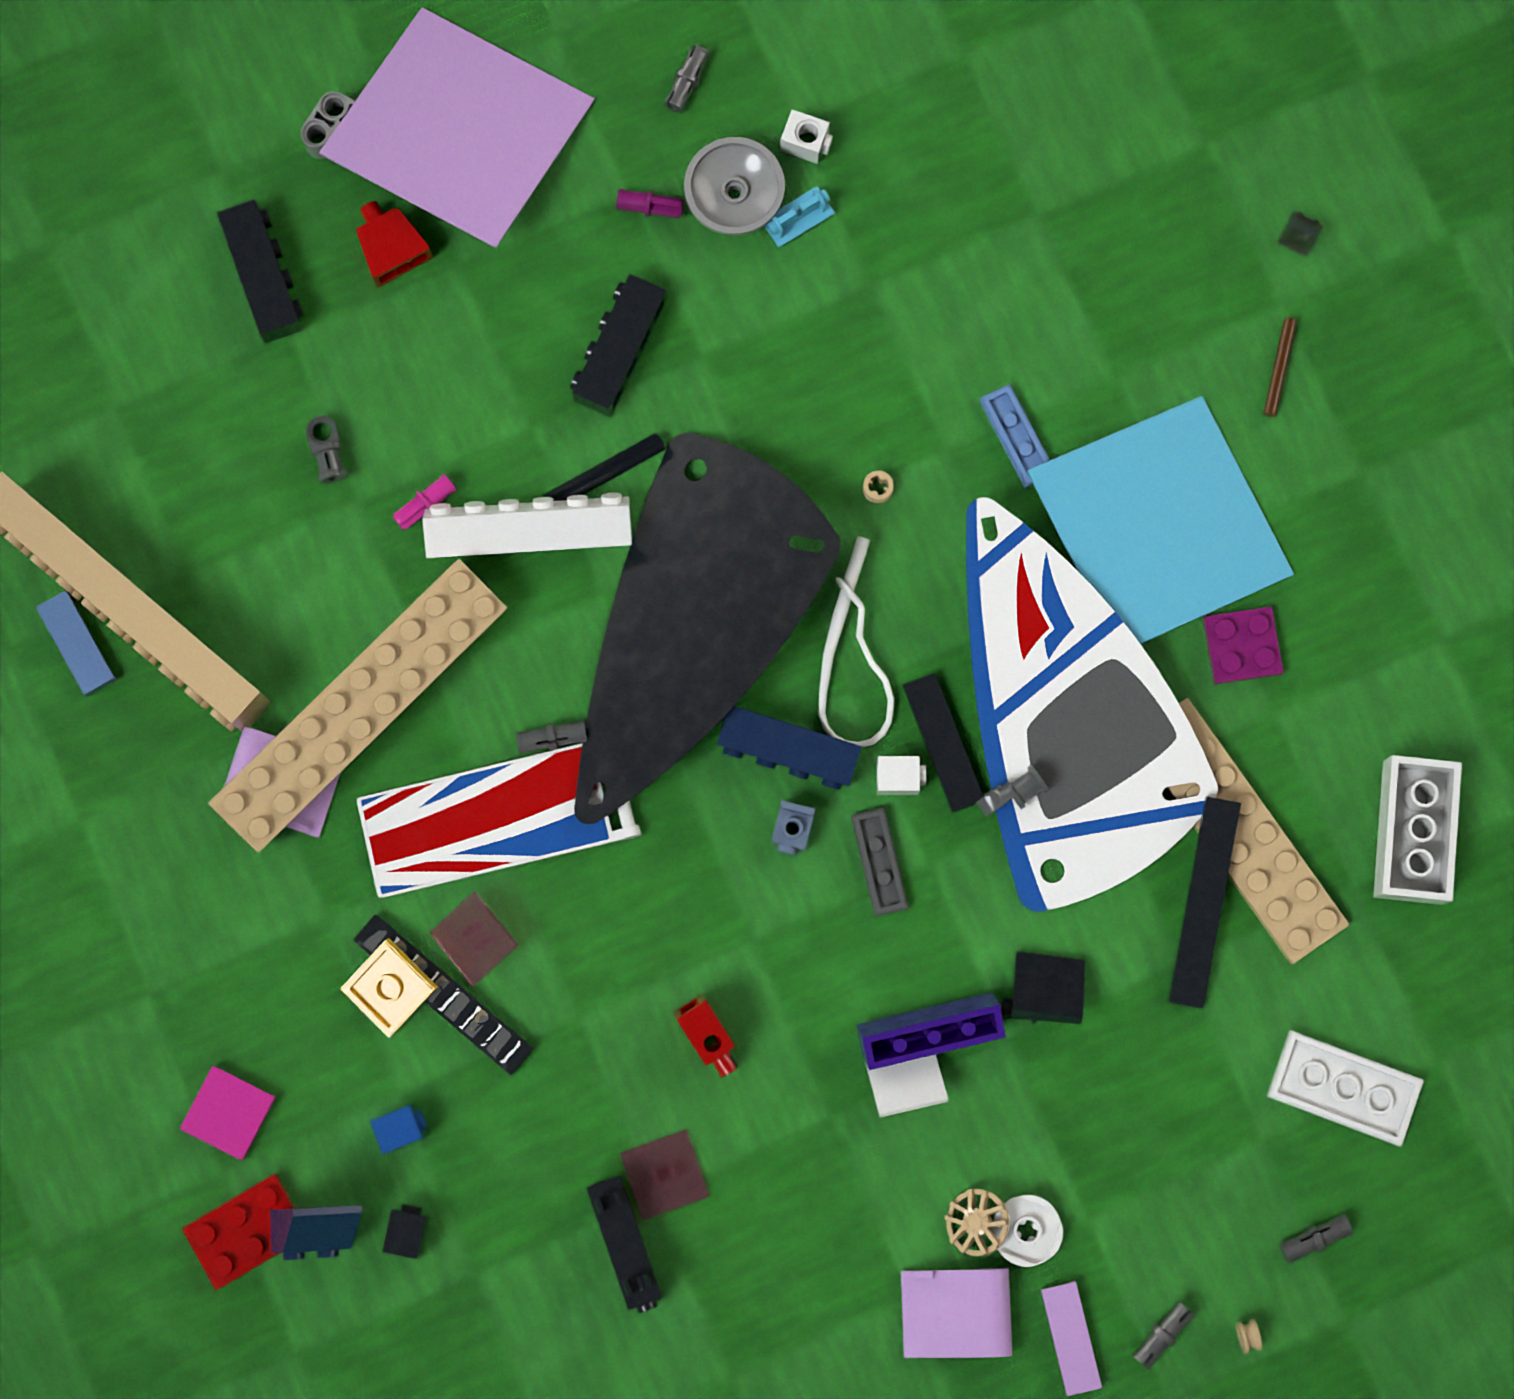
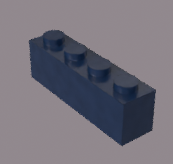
M736 706L726 714L717 745L724 747L723 754L739 759L743 758L744 753L757 757L755 764L774 770L776 765L780 764L790 768L788 774L808 780L809 775L812 774L823 778L822 785L841 790L842 785L850 786L862 748L860 745Z

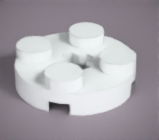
M1021 1195L1009 1198L1004 1204L1009 1213L1010 1228L1006 1240L998 1249L1000 1254L1007 1261L1023 1267L1035 1266L1050 1259L1058 1251L1063 1238L1062 1223L1054 1207L1045 1199L1034 1195ZM1001 1212L995 1213L992 1221H1001ZM1027 1220L1033 1222L1032 1228L1037 1230L1035 1237L1029 1236L1027 1241L1021 1240V1233L1017 1231V1227L1019 1224L1024 1225ZM1003 1226L992 1228V1231L996 1235L997 1239L1000 1236Z

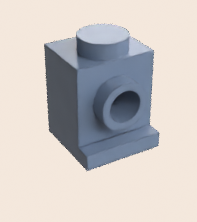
M781 801L771 844L777 846V852L790 856H796L797 851L805 853L815 814L814 808ZM789 823H795L799 827V832L795 835H790L786 832V826Z

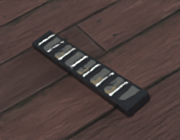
M375 914L353 941L371 956L386 939L390 938L438 986L425 1003L512 1076L533 1052L534 1048Z

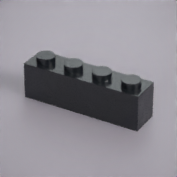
M253 199L216 212L259 335L264 343L267 344L303 331L300 320L304 319L305 315L299 299L292 300L289 289L294 288V284L288 269L282 270L278 259L284 256L277 238L271 240L267 229L273 227L267 209H260L256 200Z
M630 273L625 283L619 282L613 295V300L616 301L611 312L606 311L598 328L601 330V334L597 342L593 340L590 342L584 359L588 361L582 372L577 370L570 384V389L573 390L574 402L610 418L667 301L666 289Z

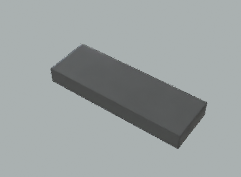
M885 808L851 815L874 917L908 910L909 907Z

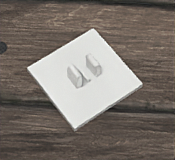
M936 1054L869 1070L866 1065L879 1117L949 1102Z

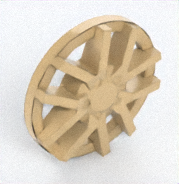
M968 1189L958 1195L954 1201L950 1202V1207L944 1220H946L949 1241L960 1252L971 1256H986L1002 1246L1009 1232L1010 1218L1006 1205L996 1194L984 1189ZM980 1194V1206L976 1208L975 1195ZM968 1197V1207L960 1205ZM988 1198H991L998 1206L987 1210ZM956 1209L964 1213L963 1220L954 1218ZM1001 1212L1002 1220L993 1222L991 1215ZM953 1223L961 1225L956 1233H954ZM1003 1226L1000 1236L997 1239L996 1235L992 1231V1228ZM965 1233L969 1234L965 1243L962 1245L959 1242V1239ZM987 1235L993 1243V1245L988 1248L986 1247V1244L983 1239V1236ZM976 1241L980 1250H971L969 1248Z

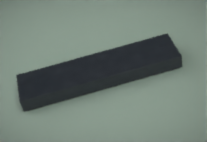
M935 673L904 684L902 688L952 814L977 805L975 802L983 794Z

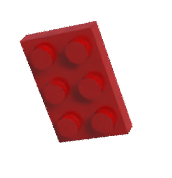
M277 1174L271 1175L182 1228L215 1291L280 1254L271 1253L270 1210L292 1209L295 1206Z

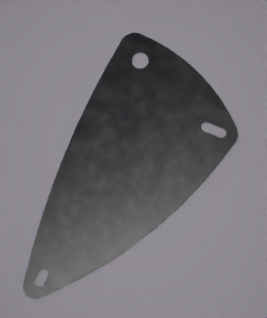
M694 433L677 435L667 446L632 539V545L629 548L608 619L585 727L587 741H583L574 806L575 816L583 824H595L631 800L675 765L726 716L750 689L787 641L809 608L840 552L841 542L838 534L816 504L796 484L765 461L731 444ZM694 459L703 460L707 467L706 474L698 481L688 480L684 473L686 465ZM793 536L818 539L823 541L824 548L818 553L794 549L789 546V540ZM598 782H602L606 786L601 807L588 804L593 787Z

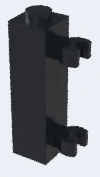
M618 1175L586 1187L628 1310L636 1308L638 1314L658 1307L656 1300L661 1299L663 1295L622 1176Z

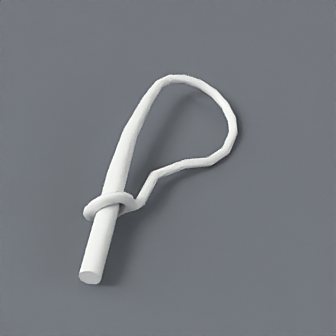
M857 536L844 580L836 577V583L841 590L832 615L823 652L819 687V718L822 728L828 736L847 741L836 735L830 728L825 712L833 658L852 601L858 607L856 638L869 666L881 679L888 700L886 721L881 730L867 740L860 742L847 741L864 748L874 745L886 735L892 724L895 700L888 677L873 660L863 638L865 608L854 591L870 540Z

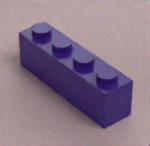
M992 992L856 1024L862 1055L869 1070L1006 1038L1000 1004Z

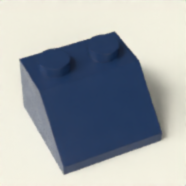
M362 1205L270 1210L271 1253H283V1260L305 1259V1252L318 1251V1258L339 1257V1250L352 1248L362 1215Z

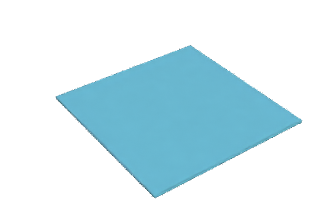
M1203 396L1027 470L1076 570L1112 607L1140 644L1294 575Z

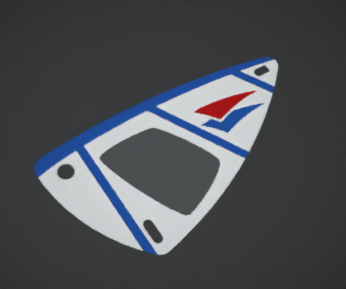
M985 497L978 498L969 505L966 514V572L971 660L982 743L991 790L1000 784L1014 782L1028 771L1027 767L1031 764L1050 789L1046 793L1041 791L1025 803L1026 807L1022 810L1013 798L996 810L1018 897L1021 903L1029 910L1036 912L1066 906L1106 891L1149 866L1174 846L1196 824L1202 816L1205 796L1216 798L1218 786L1204 751L1173 692L1151 658L1117 613L1096 589L1042 537L994 500ZM995 516L998 536L994 541H988L984 537L981 518ZM1192 782L1200 786L1199 794L1193 797L1168 801L1162 795L1163 790L1170 786ZM1048 859H1057L1064 866V876L1056 883H1049L1041 876V865Z

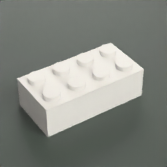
M1395 755L1383 761L1373 898L1439 905L1453 901L1462 762Z

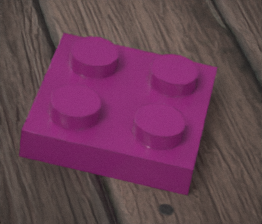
M1272 606L1204 616L1202 618L1214 685L1281 676L1284 673Z

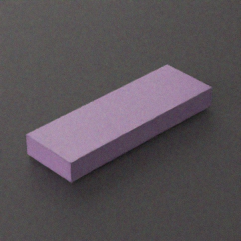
M1076 1281L1040 1289L1066 1396L1102 1388Z

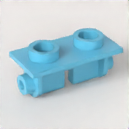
M816 186L780 208L772 220L764 227L777 247L780 248L833 216L835 212L828 203L830 198L824 189L820 191Z

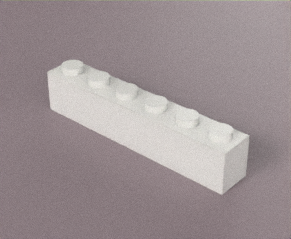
M606 493L601 495V498L588 499L586 495H572L563 501H553L551 497H539L533 499L531 503H519V500L505 499L499 501V505H485L482 501H472L465 503L464 507L452 508L450 504L439 503L431 505L430 509H425L422 518L426 558L632 545L629 496L622 497L620 493Z

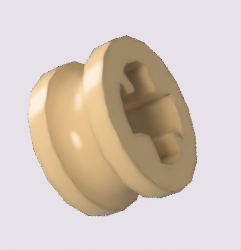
M880 470L869 473L863 483V494L866 499L875 504L884 503L889 500L894 487L891 476ZM878 479L880 484L886 483L888 488L884 487V494L878 495L877 491L869 490V487L873 486V480Z
M1249 1319L1247 1324L1236 1322V1332L1242 1352L1248 1354L1252 1348H1255L1256 1351L1262 1350L1261 1336L1255 1319Z

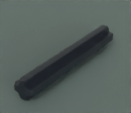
M654 433L548 491L542 497H551L553 501H563L572 495H584L664 451L665 445L661 437Z

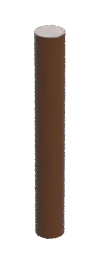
M1284 318L1263 411V415L1274 418L1277 416L1297 320L1293 318Z

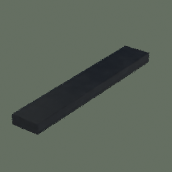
M1205 796L1167 1002L1200 1009L1204 1008L1241 807L1239 802Z

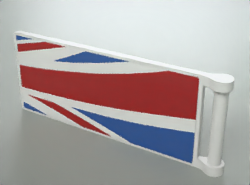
M583 743L383 791L357 799L375 887L379 898H386L612 842L641 836L640 827L635 825L630 800L618 808L621 829L612 831L609 815L599 822L590 825L583 824L576 818L574 806ZM601 782L594 785L588 804L601 807L604 797Z

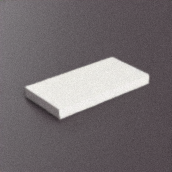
M1290 1030L1266 1097L1402 1147L1424 1080Z

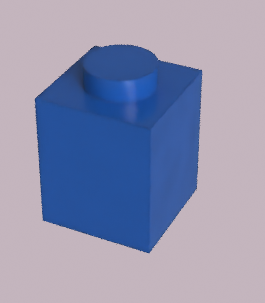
M413 1105L405 1106L370 1121L382 1154H389L425 1139L423 1131L428 1129L421 1109L415 1111Z

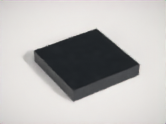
M1016 951L1011 1016L1081 1025L1084 1009L1086 960Z

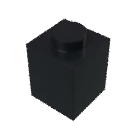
M402 1204L401 1210H391L382 1250L383 1253L413 1259L421 1258L430 1216L422 1214V1207Z

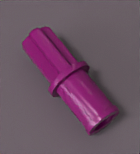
M619 188L616 210L644 213L646 217H650V214L681 218L684 210V201L679 198L653 195V191L643 193Z

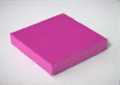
M212 1066L180 1129L244 1161L276 1097L216 1066Z

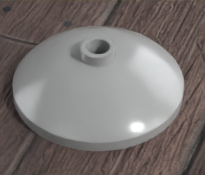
M743 137L721 138L704 146L691 160L684 179L686 202L694 217L708 229L731 236L749 234L767 225L779 211L785 192L784 174L776 157L762 144ZM738 190L741 195L738 198H732L729 196V192Z

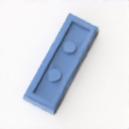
M1008 384L981 397L979 403L1022 485L1027 489L1033 486L1027 470L1048 462L1050 459L1011 385Z
M66 590L36 607L85 696H89L117 680L74 601Z

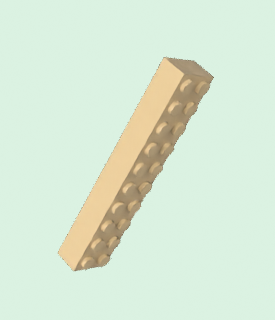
M1 471L0 534L53 580L59 575L55 582L78 601L84 596L85 598L81 601V604L102 622L105 623L109 618L110 621L106 625L129 645L135 640L136 643L132 648L152 665L156 666L161 662L162 665L158 670L179 688L186 684L188 687L184 692L205 710L211 705L214 709L209 714L229 731L232 732L235 728H238L242 732L244 727L250 728L269 707L271 702Z
M457 559L207 804L259 853L479 637L507 607L460 559Z

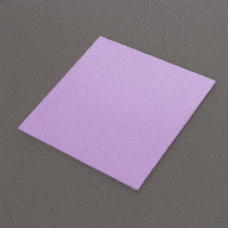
M421 8L319 154L497 248L595 98L438 15Z

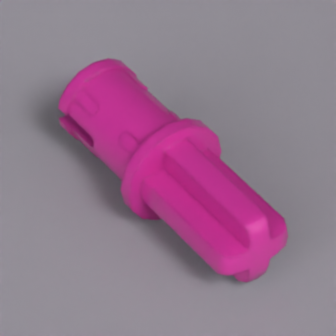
M443 473L440 478L422 492L417 490L415 492L417 496L393 514V518L403 530H407L423 517L425 509H430L431 505L441 503L450 494L456 492L457 489Z

